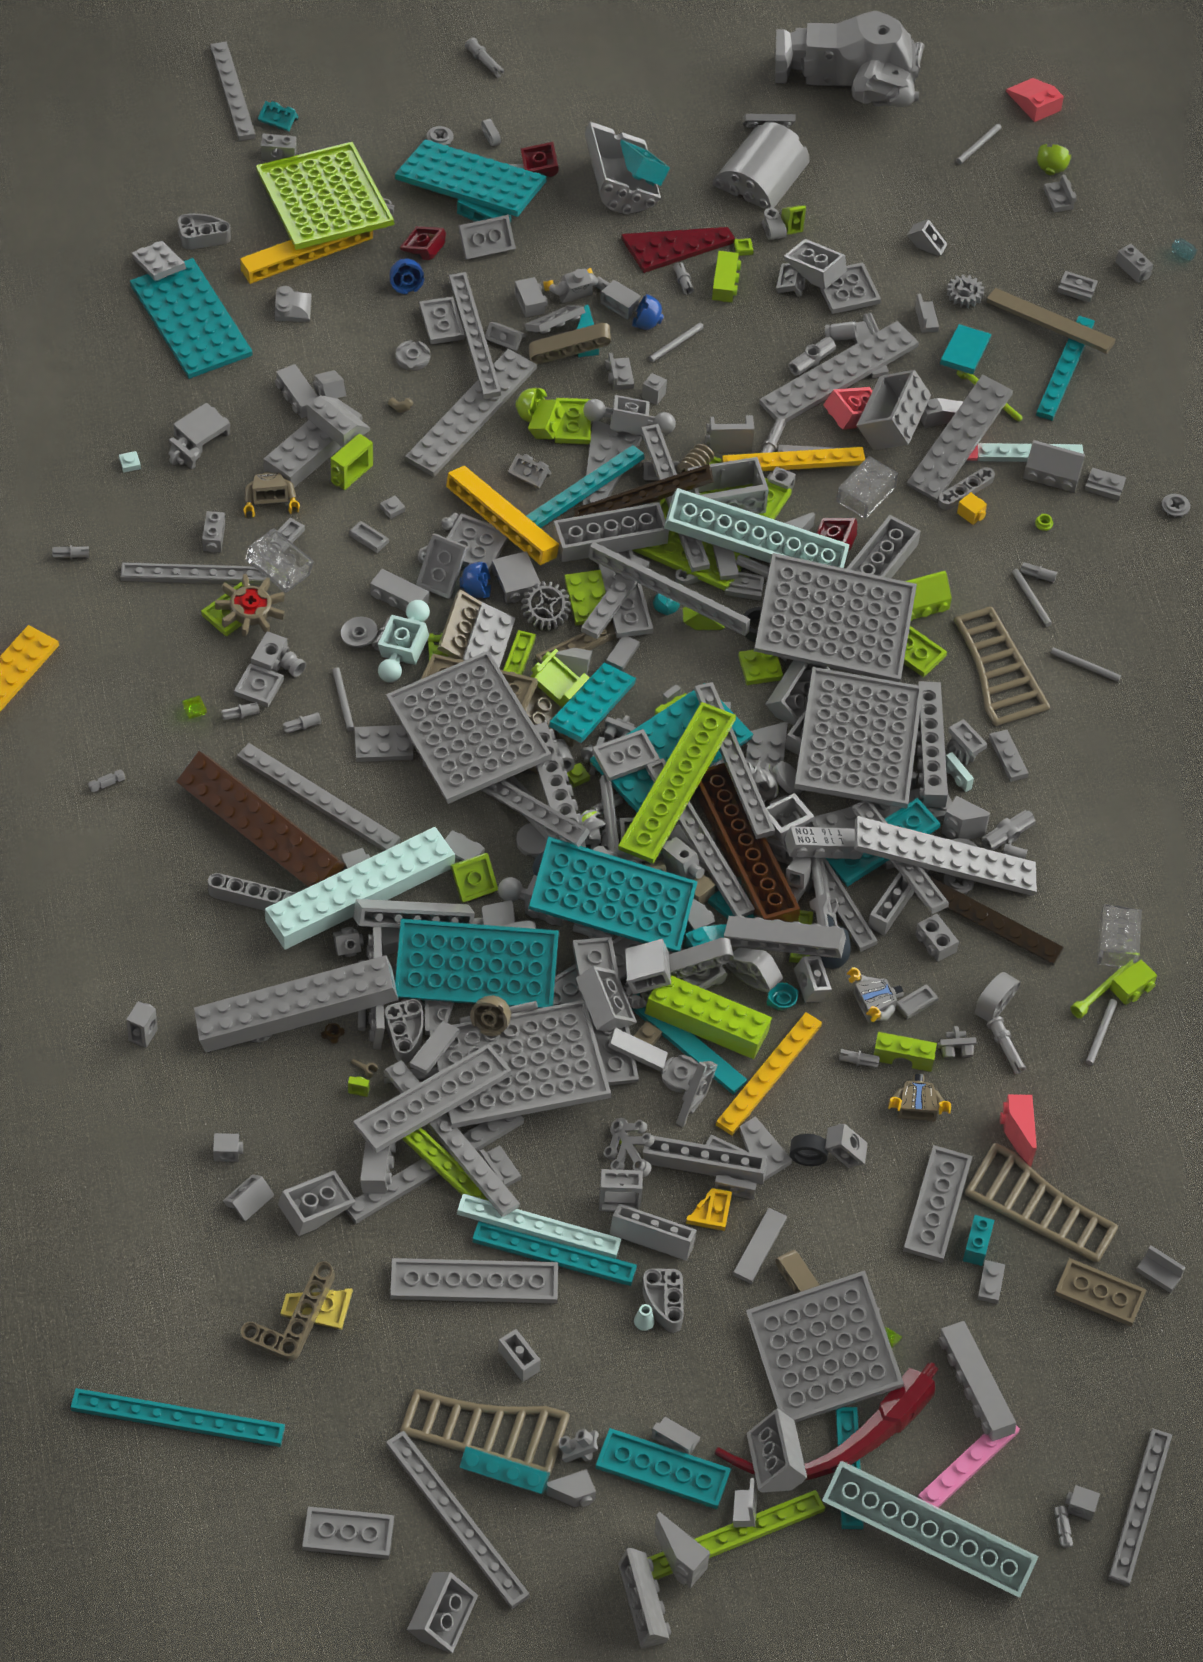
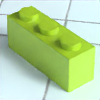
M718 251L712 300L732 303L733 296H737L738 286L735 283H739L740 273H737V271H740L741 260H738L739 253Z

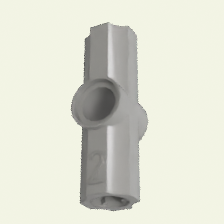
M825 337L817 344L807 346L804 353L789 363L788 367L791 373L796 376L809 368L817 367L820 360L836 350L834 340L830 337Z
M1024 810L1010 820L1008 818L1003 819L996 829L982 837L981 842L985 849L994 851L1006 842L1012 843L1017 840L1022 832L1035 825L1036 820L1030 811Z

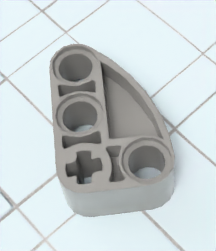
M193 213L183 214L178 217V233L181 244L185 249L192 250L227 244L231 240L230 224L220 218Z
M739 947L733 952L734 959L725 964L743 982L760 991L769 992L783 979L774 959L764 950Z
M1005 972L997 975L981 993L977 1001L975 1015L987 1022L998 1017L1019 989L1021 982Z
M415 999L390 1004L385 1009V1025L395 1057L398 1061L402 1060L404 1063L409 1062L414 1057L423 1037V1009L421 1003ZM413 1009H414V1010H416L417 1012H416V1013H410L409 1010H413Z
M648 1269L644 1273L642 1283L645 1303L651 1306L655 1320L663 1328L672 1333L678 1332L682 1328L684 1316L683 1276L676 1269ZM654 1280L656 1283H649L648 1281ZM675 1299L677 1300V1302H671L669 1300ZM670 1318H676L678 1320L671 1321Z

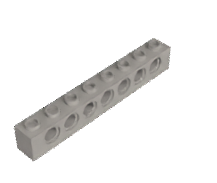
M918 681V686H923L916 742H919V745H917V756H920L917 769L921 770L918 776V784L922 785V788L919 789V799H922L925 807L946 808L948 789L941 682Z
M547 722L534 725L552 754V759L536 765L548 806L582 825L580 813L576 814V810H578L576 799H571V796H574L571 784L567 785L566 783L569 782L567 771H562L564 767L562 756L558 757L557 755L560 753L557 742L553 743L555 739L553 728L549 729ZM558 836L559 840H562V841H565V842H569V841L565 840L564 838ZM585 841L580 846L586 848Z

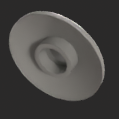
M367 617L352 618L341 629L342 640L352 647H363L370 644L378 633L376 623Z

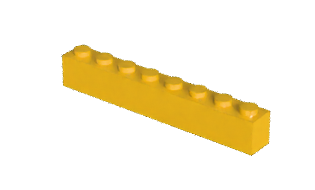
M373 231L297 250L292 241L289 240L240 258L241 271L251 284L373 239Z
M466 466L448 472L446 487L521 550L527 551L528 555L539 565L557 558L559 543Z

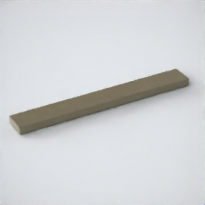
M995 288L987 297V303L1103 353L1107 354L1115 344V338Z

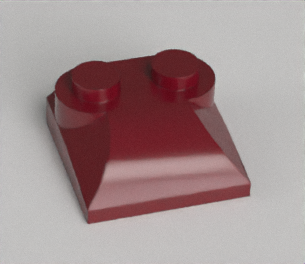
M554 142L521 148L525 170L539 174L543 173L547 177L555 176L559 172Z
M416 226L400 246V250L420 254L423 260H432L445 244V229Z
M822 518L816 534L850 544L849 552L857 536L858 523L856 518Z

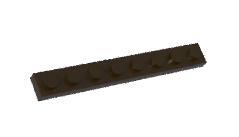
M707 464L574 508L575 517L645 505L673 496L677 488L689 491L713 483L711 466Z
M930 877L949 902L947 909L1055 965L1064 949L1063 946Z

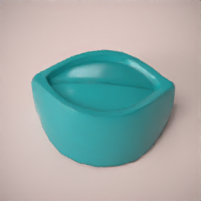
M659 593L653 599L655 610L664 615L673 614L680 607L679 603Z
M778 983L768 993L767 1006L776 1010L791 1008L797 1001L798 990L788 983Z

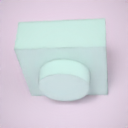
M137 451L119 455L123 473L141 469Z

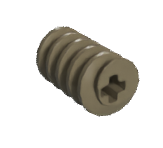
M704 444L695 445L678 464V474L686 472L688 468L709 464L714 459L713 451Z

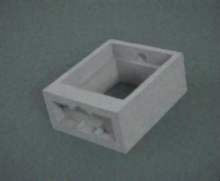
M795 793L766 807L775 829V836L784 847H786L784 838L790 826L818 827L815 816ZM796 810L803 816L783 827L776 821Z
M601 1169L599 1211L615 1212L619 1204L640 1210L643 1171Z

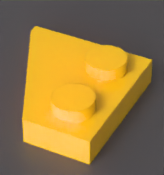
M712 1188L706 1194V1198L700 1201L694 1212L687 1216L686 1224L725 1231L732 1192Z

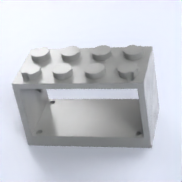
M910 370L879 377L857 423V427L873 450L909 444L931 397L929 390L917 372Z
M758 457L710 464L714 482L688 491L700 495L699 492L752 483L753 486L702 494L700 496L755 514L766 513L769 489ZM695 466V467H692V468H688L687 471L692 470V469H695V468H698V467H701V466Z

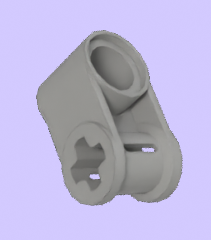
M767 208L764 211L765 218L762 221L767 239L770 241L785 238L787 230L778 210Z

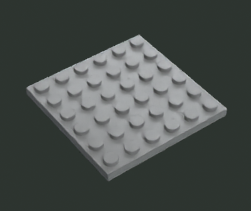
M865 1270L746 1310L777 1408L792 1418L795 1423L904 1387Z

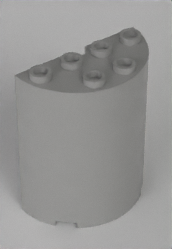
M589 122L585 130V140L603 204L610 210L623 214L640 212L653 207L661 199L658 185L654 184L652 186L646 183L645 179L640 181L632 177V173L627 170L620 141L624 140L648 150L646 141L625 133L616 135L614 129Z
M765 122L763 125H757L714 178L712 185L735 196L741 194L746 201L761 208H774L808 165V150L798 140L799 136L789 128L778 123Z

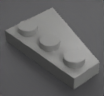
M756 1116L739 1127L746 1150L750 1153L767 1155V1170L764 1181L792 1164L790 1156Z

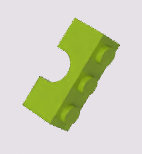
M878 1032L874 1055L879 1056V1062L892 1064L896 1058H905L912 1062L913 1069L931 1072L937 1043Z

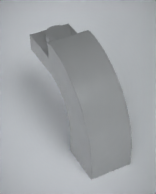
M768 837L767 842L776 860L789 865L786 871L788 885L804 889L811 877V857H789L787 847H784L779 840Z

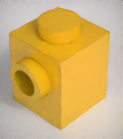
M970 492L959 501L957 514L974 525L986 516L987 504Z

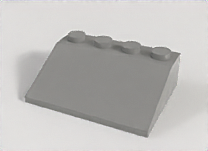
M628 1548L618 1565L640 1647L643 1649L666 1643L669 1635H671L669 1623H665L663 1617L665 1607L663 1601H659L657 1595L659 1593V1585L656 1579L653 1580L651 1573L654 1571L652 1560L647 1558L646 1552Z

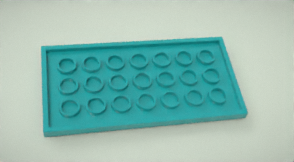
M424 140L395 173V180L516 217L520 215L546 183L547 177L523 168L511 166L507 163L468 153L461 149L435 143L431 140Z
M194 258L183 261L185 262L186 269L155 281L149 274L130 280L132 289L189 379L253 356L252 349Z
M691 691L628 734L644 729L659 758H664L665 762H667L700 706L695 691ZM721 700L724 710L734 714ZM736 716L732 729L739 745L742 746L751 740L754 734ZM719 750L709 767L723 759ZM595 756L591 757L590 763L601 775H604ZM646 768L611 780L612 787L636 813L654 785Z
M548 836L528 909L644 944L663 939L668 951L675 953L681 949L698 881L582 846L577 847L572 843Z
M401 919L395 979L397 996L404 999L476 1004L484 996L494 995L505 1000L510 1007L537 1001L538 1009L553 1006L559 931Z

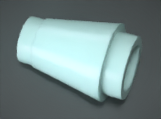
M644 1304L634 1317V1324L638 1329L647 1331L654 1326L655 1319L651 1306Z

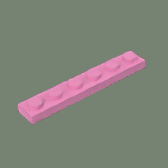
M1016 1426L1015 1434L995 1441H991L989 1435L983 1434L918 1495V1498L939 1508L1019 1433L1020 1428Z

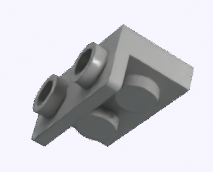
M1065 174L1061 175L1059 182L1044 184L1043 189L1054 212L1073 209L1077 197L1076 193L1072 191L1071 182Z
M789 263L781 264L776 290L778 293L795 291L797 297H801L802 291L805 288V277Z
M609 353L608 359L605 360L606 370L610 372L608 373V381L612 383L613 390L633 389L634 380L629 357L614 359L613 354Z
M517 453L508 470V474L540 489L546 476L551 475V471L547 464L541 461L537 463L533 461L531 456L527 454L522 456Z
M500 1145L488 1152H485L484 1149L479 1151L480 1156L506 1187L521 1180L520 1173Z

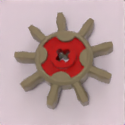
M243 574V587L236 590L227 583L222 585V591L231 597L230 600H215V609L230 610L231 612L222 618V626L226 627L232 622L238 621L243 624L242 636L244 637L249 632V625L259 624L265 633L267 631L270 632V625L266 621L269 616L284 620L285 611L273 608L271 605L284 602L285 594L281 592L269 596L266 592L270 586L269 578H266L260 587L250 586L247 574Z

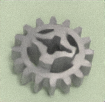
M962 275V278L955 276V280L951 279L950 283H948L947 296H949L950 301L954 300V305L959 303L960 307L966 305L969 308L970 304L976 306V302H981L984 296V287L982 282H977V278L971 279V275L968 278H965L964 275Z

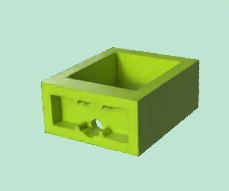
M359 433L331 457V482L335 486L346 490L373 466V442Z

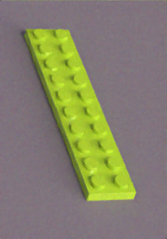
M701 702L619 843L618 850L650 863L655 862L736 720L735 714Z

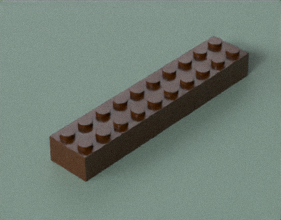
M198 751L177 779V783L308 887L341 872L346 865L208 755Z
M725 763L708 767L695 790V794L736 879L755 908L753 913L755 918L759 917L764 920L778 919L791 923L799 922L800 907L766 838L756 839Z

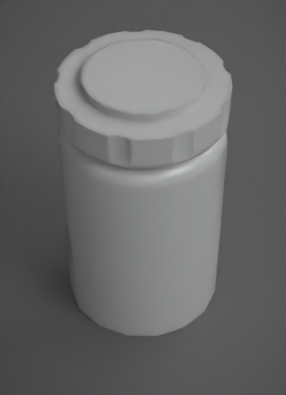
M856 322L825 325V337H830L834 341L857 339Z
M556 739L553 743L557 742L560 751L557 755L558 757L562 756L564 767L562 771L566 770L569 772L574 768V759L567 743L563 739Z

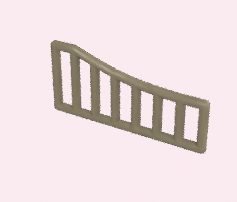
M993 607L983 608L954 618V622L975 662L981 682L985 711L994 726L1050 709L1048 701ZM985 615H989L993 621L970 629H966L963 623ZM995 628L1000 633V636L974 643L971 638L972 635ZM1005 642L1008 647L1007 650L980 657L978 653L979 649ZM1013 656L1016 661L1014 664L985 672L983 664ZM1021 670L1025 676L990 688L988 686L987 679L1013 671ZM1028 683L1033 690L991 703L990 695ZM1037 697L1041 704L999 718L994 710Z
M998 1143L992 1144L964 1192L966 1196L1094 1262L1101 1260L1118 1230L1117 1224L1094 1213L1061 1193L1035 1172L1018 1154ZM998 1152L1008 1159L986 1196L974 1190ZM1016 1163L1023 1170V1173L1005 1204L1001 1205L993 1201V1198L1012 1166ZM1030 1177L1039 1186L1024 1212L1020 1215L1011 1210ZM1047 1191L1055 1199L1041 1223L1038 1224L1029 1218L1042 1195ZM1061 1203L1070 1207L1072 1211L1057 1234L1047 1228ZM1080 1213L1090 1220L1079 1240L1075 1243L1067 1239L1066 1236ZM1098 1223L1108 1230L1094 1253L1084 1248Z
M416 1389L412 1394L400 1432L404 1430L410 1437L464 1452L466 1447H472L550 1472L551 1475L559 1451V1439L564 1436L570 1415L568 1412L548 1406L515 1407L484 1405ZM420 1399L432 1402L422 1431L410 1428ZM440 1404L452 1407L442 1437L430 1434ZM461 1409L473 1411L463 1443L451 1440ZM481 1414H495L483 1449L471 1446ZM539 1414L524 1461L512 1458L525 1416ZM503 1415H517L504 1454L492 1452L491 1450ZM552 1416L560 1419L545 1466L543 1467L532 1462L547 1417Z

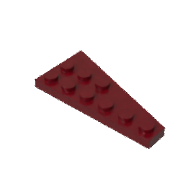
M728 227L621 234L622 241L643 273L733 244L735 239Z

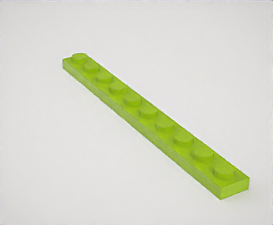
M813 1490L757 1513L755 1527H734L732 1523L697 1537L694 1540L710 1552L709 1558L822 1513L825 1511V1506L817 1491ZM664 1552L648 1557V1559L651 1558L654 1571L651 1572L653 1580L673 1573Z

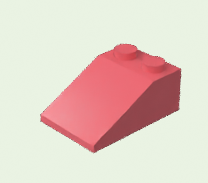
M1031 78L1006 89L1008 95L1034 122L1061 111L1064 96L1053 85Z
M870 387L834 389L824 403V407L842 430L855 429L872 394V390Z
M1008 1094L1007 1101L1003 1102V1112L1000 1113V1124L1004 1125V1133L1018 1155L1031 1167L1037 1148L1032 1095Z

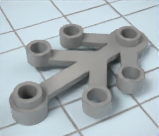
M618 1118L612 1123L610 1132L613 1136L610 1146L604 1149V1156L609 1160L614 1159L617 1156L616 1149L619 1140L621 1139L622 1141L618 1157L611 1163L612 1170L624 1169V1161L628 1151L634 1162L633 1170L643 1171V1177L650 1173L651 1164L645 1159H641L634 1146L645 1145L650 1147L654 1143V1137L649 1133H644L647 1129V1124L644 1121L637 1120L635 1123H628L624 1118ZM637 1131L639 1134H644L642 1136H629L628 1132Z

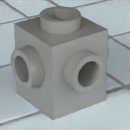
M346 927L342 928L340 932L333 933L335 951L338 956L345 955L346 957L357 955V952H361V946L364 945L363 936L358 933L357 929Z

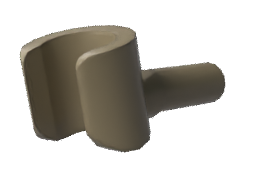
M355 1059L351 1061L352 1064L364 1070L365 1076L368 1078L373 1077V1073L369 1069L377 1072L378 1067L374 1063L366 1065Z

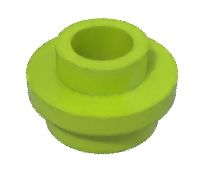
M1048 514L1039 515L1035 521L1036 527L1042 531L1050 530L1053 527L1052 517Z

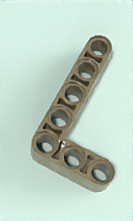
M323 1261L315 1266L284 1335L257 1323L247 1322L243 1324L240 1331L245 1342L287 1361L297 1359L335 1279V1272L331 1264ZM324 1269L330 1270V1273H329L328 1276H326V1277H321V1276H319V1275H320V1272H321L322 1270H324ZM315 1288H320V1289H321V1292H320L319 1295H317V1296H312V1295H311V1292H312L313 1289H315ZM311 1307L312 1312L309 1315H303L302 1311L304 1308ZM297 1326L303 1327V1331L300 1334H294L293 1331ZM249 1330H256L255 1336L251 1338L246 1337ZM268 1338H275L274 1344L270 1346L265 1344ZM293 1345L295 1347L293 1352L289 1354L284 1352L287 1346Z

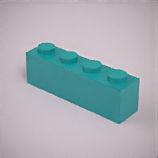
M472 1447L465 1448L460 1468L540 1494H544L550 1472Z

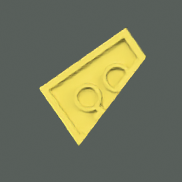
M353 1289L329 1290L314 1324L342 1330ZM303 1292L286 1294L281 1316L292 1317ZM311 1292L312 1296H317L320 1294V1292ZM304 1308L302 1314L309 1315L312 1312V1308Z

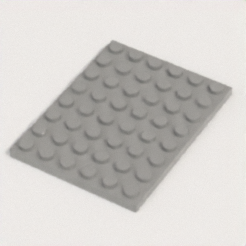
M772 553L754 651L900 682L917 584Z
M489 651L386 694L388 702L448 804L552 759L551 752Z
M813 667L794 788L907 808L923 686Z
M585 1000L512 1013L510 1024L498 1036L482 1034L480 1032L481 1029L477 1026L474 1027L471 1021L454 1024L452 1026L459 1028L460 1033L436 1063L438 1072L489 1044L512 1070L511 1076L450 1110L448 1113L452 1128L611 1098L609 1083L590 1015L585 1006ZM436 1028L429 1029V1035H430V1036L432 1035V1033L435 1031Z

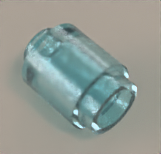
M1183 238L1176 239L1171 246L1173 248L1172 253L1189 261L1193 260L1198 251L1193 244Z

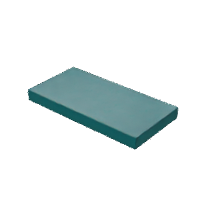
M959 324L941 358L940 364L973 374L992 334Z

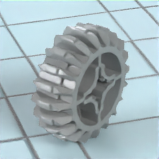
M542 581L540 587L538 583H535V589L530 586L528 588L529 592L524 593L525 598L521 601L524 604L521 606V610L526 611L523 613V617H529L527 622L531 623L533 621L534 628L538 624L540 625V630H543V627L546 626V629L549 631L551 625L554 629H557L558 624L563 625V619H568L567 613L571 611L568 608L571 602L566 601L569 595H563L565 589L558 590L559 584L552 587V582H549V585L546 586L545 581ZM545 593L553 595L554 598L547 597ZM538 595L539 604L532 608L531 601ZM543 603L549 604V609H546V606L544 608ZM560 603L561 611L554 617L553 608ZM538 614H544L547 618L539 617Z

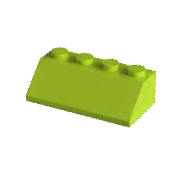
M946 571L905 581L917 584L911 621L950 609L952 597Z

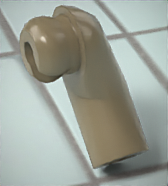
M392 397L388 401V405L397 412L403 413L411 409L413 401L406 398L404 401L399 402Z

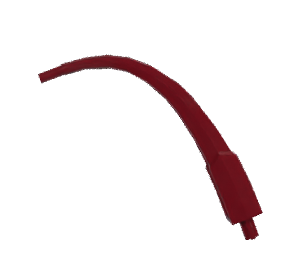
M928 1363L922 1372L909 1367L902 1376L904 1387L890 1391L880 1403L879 1409L861 1428L828 1454L804 1464L807 1474L805 1480L835 1473L840 1461L852 1465L879 1447L895 1433H901L935 1395V1381L932 1379L938 1371L935 1364ZM720 1447L715 1450L716 1456L739 1469L755 1475L753 1463L734 1456Z

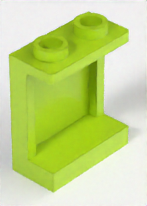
M555 648L552 653L548 651L542 657V664L538 662L531 669L533 674L530 677L536 678L538 680L537 686L563 708L590 677L583 673L579 678L555 656L558 652Z

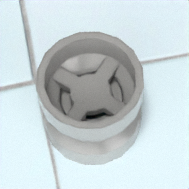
M290 651L283 656L280 666L285 670H289L292 676L298 677L305 670L306 662L298 659L297 655Z

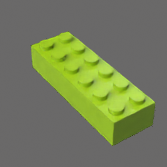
M670 975V985L653 989L647 1001L645 1014L751 1059L755 1058L769 1032L772 1017Z

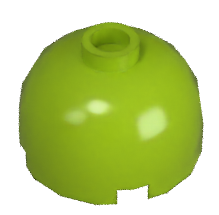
M1043 144L1039 147L1037 153L1038 166L1048 175L1063 172L1068 167L1071 159L1068 149L1055 144L1052 147H1047V144Z
M529 388L519 395L515 406L521 419L529 423L531 422L539 400H545L544 397H547L544 389Z

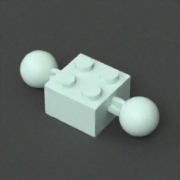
M413 600L408 604L406 608L408 619L391 615L378 642L381 657L388 658L382 661L378 667L379 677L385 682L392 683L400 678L402 674L400 662L416 665L428 640L429 633L424 621L429 617L430 610L428 605L422 600Z

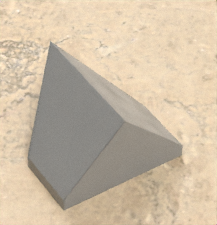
M570 648L558 651L555 654L579 678L583 673L588 674L592 651Z

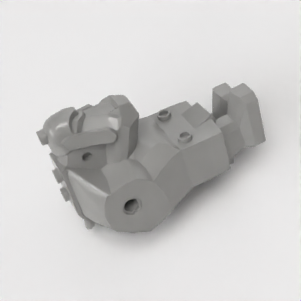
M871 11L837 24L807 23V28H796L791 33L785 29H776L775 83H786L793 68L802 71L804 77H806V84L852 86V97L855 100L864 104L872 102L875 107H905L911 105L914 101H919V91H915L914 88L915 77H918V67H916L918 66V55H915V42L911 38V34L907 33L906 29L897 19L879 11Z

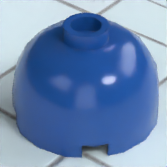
M408 258L400 259L390 269V283L398 293L409 294L408 292H416L424 283V272L415 260Z
M646 294L637 307V318H633L632 326L642 330H650L656 324H660L664 317L661 314V303L653 296Z
M483 561L475 562L465 567L462 577L459 579L460 587L464 588L465 592L474 598H486L491 594V585H488L490 573L486 563Z

